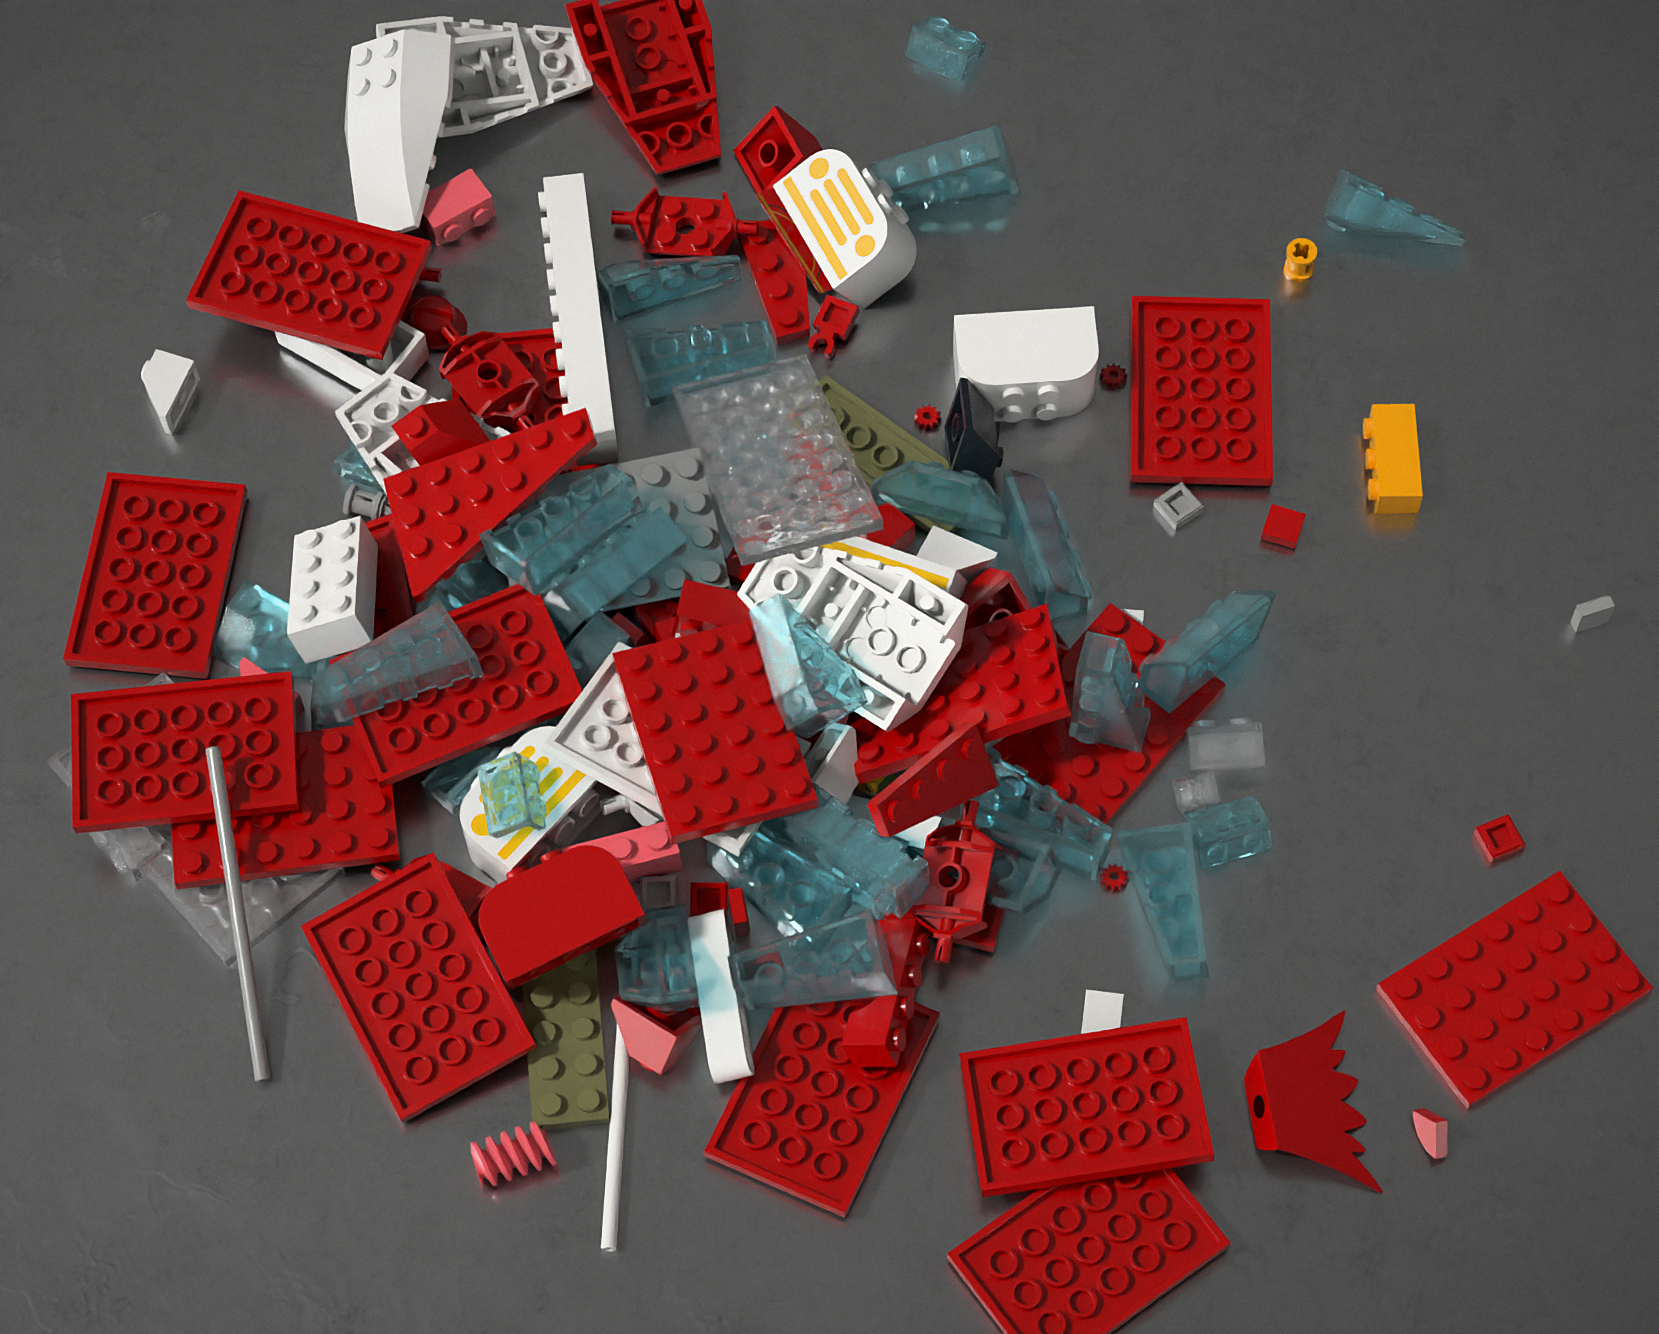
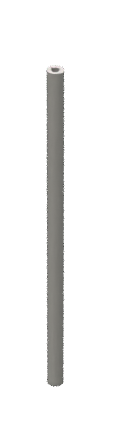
M209 747L205 750L255 1081H265L271 1079L221 747Z

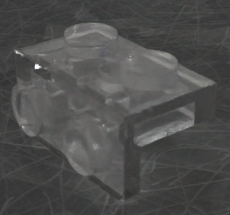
M1251 718L1229 720L1230 725H1215L1214 720L1193 722V727H1188L1185 732V741H1188L1190 773L1264 769L1265 756L1262 723H1252Z
M154 826L89 832V835L101 850L108 847L114 854L110 860L123 876L129 873L136 882L143 878L139 869L169 848L167 841Z

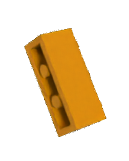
M1372 404L1369 418H1364L1363 437L1370 440V448L1366 449L1365 464L1367 470H1372L1373 479L1368 481V498L1375 501L1376 514L1418 513L1423 493L1415 404Z

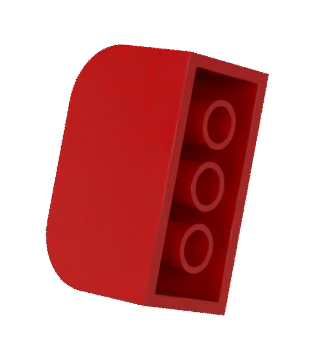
M592 845L577 846L565 852H562L561 848L552 850L540 857L542 863L530 869L526 865H522L506 874L507 880L497 884L486 894L479 909V926L510 990L647 924L645 913L622 866L610 852Z

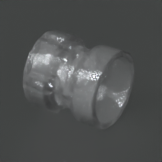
M1210 770L1197 773L1195 780L1182 777L1174 779L1172 782L1175 800L1182 815L1195 812L1196 808L1200 807L1201 804L1206 808L1218 806L1220 803L1216 781Z

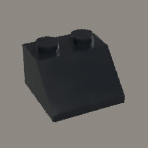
M960 377L944 426L949 474L952 478L991 481L995 469L1000 468L1003 461V448L998 446L1000 423L995 421L993 406L968 378Z

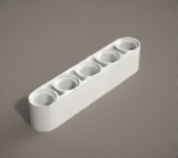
M724 908L689 917L688 928L707 1059L712 1079L715 1084L752 1076L754 1075V1064L735 940L729 914Z

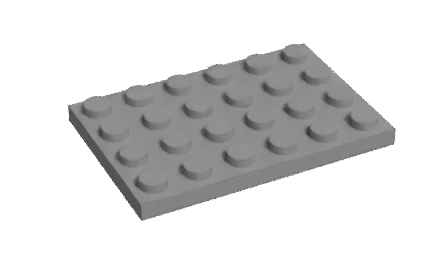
M700 447L557 475L545 486L547 490L526 509L519 511L510 524L507 526L503 524L497 529L509 587L533 578L553 623L680 598L684 579L725 589L730 587Z

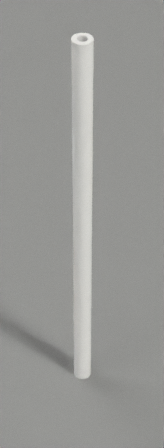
M639 928L623 935L619 994L635 984ZM618 1024L616 1029L601 1250L606 1252H614L617 1249L630 1056Z

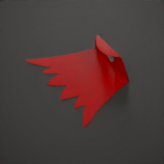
M1345 1010L1301 1036L1269 1048L1258 1050L1244 1077L1256 1147L1261 1150L1279 1149L1308 1158L1340 1171L1371 1189L1383 1193L1373 1176L1352 1154V1152H1365L1366 1149L1354 1137L1345 1133L1346 1130L1360 1127L1367 1122L1361 1113L1341 1101V1099H1344L1355 1089L1358 1079L1332 1069L1340 1063L1346 1053L1345 1050L1330 1049L1342 1027ZM1258 1095H1261V1096L1263 1097L1264 1103H1265V1109H1264L1263 1103H1262V1101H1261V1099H1260V1097H1259Z

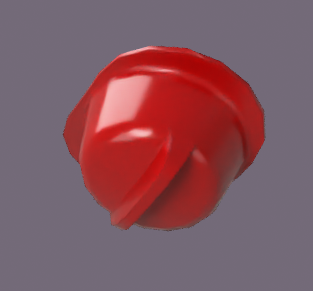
M429 295L421 299L409 300L400 319L402 322L424 333L428 348L433 350L449 349L448 340L441 334L445 326L448 329V324H453L461 336L467 334V321L464 314L446 298L438 295Z

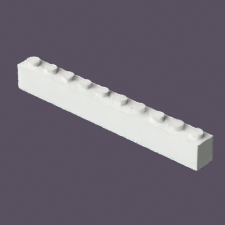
M583 173L544 177V192H538L540 212H547V217L541 218L543 238L550 237V243H544L546 264L553 263V269H547L549 290L556 289V295L550 296L552 317L559 316V322H553L555 343H562V349H556L558 370H565V376L559 377L561 398L568 397V403L562 404L563 415L586 408L590 415L598 443L585 456L578 458L576 465L583 466L619 461Z

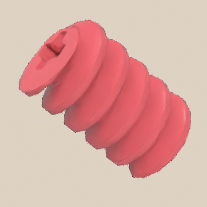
M535 1121L530 1122L528 1135L520 1126L515 1127V1139L513 1140L506 1131L500 1132L499 1145L495 1143L491 1136L486 1137L484 1150L481 1149L476 1141L471 1142V1154L482 1188L484 1178H487L493 1186L498 1185V1173L500 1172L508 1181H511L513 1179V1168L515 1167L522 1176L527 1175L529 1162L532 1163L537 1171L542 1170L544 1157L547 1158L552 1166L557 1165L545 1126L544 1129H541Z

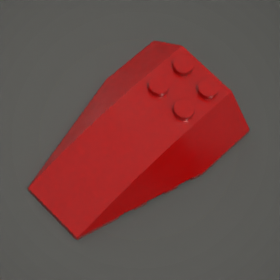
M579 0L565 4V10L585 68L657 176L721 157L712 27L702 0H620L603 6L599 5L598 0Z

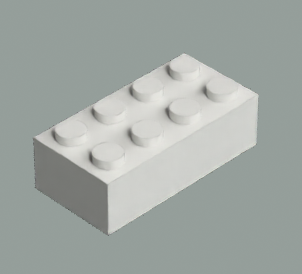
M401 320L383 360L275 331L279 344L361 391L387 371L410 381L430 357L425 334Z
M361 516L340 520L334 524L314 530H307L294 536L287 636L305 664L373 644L378 544Z

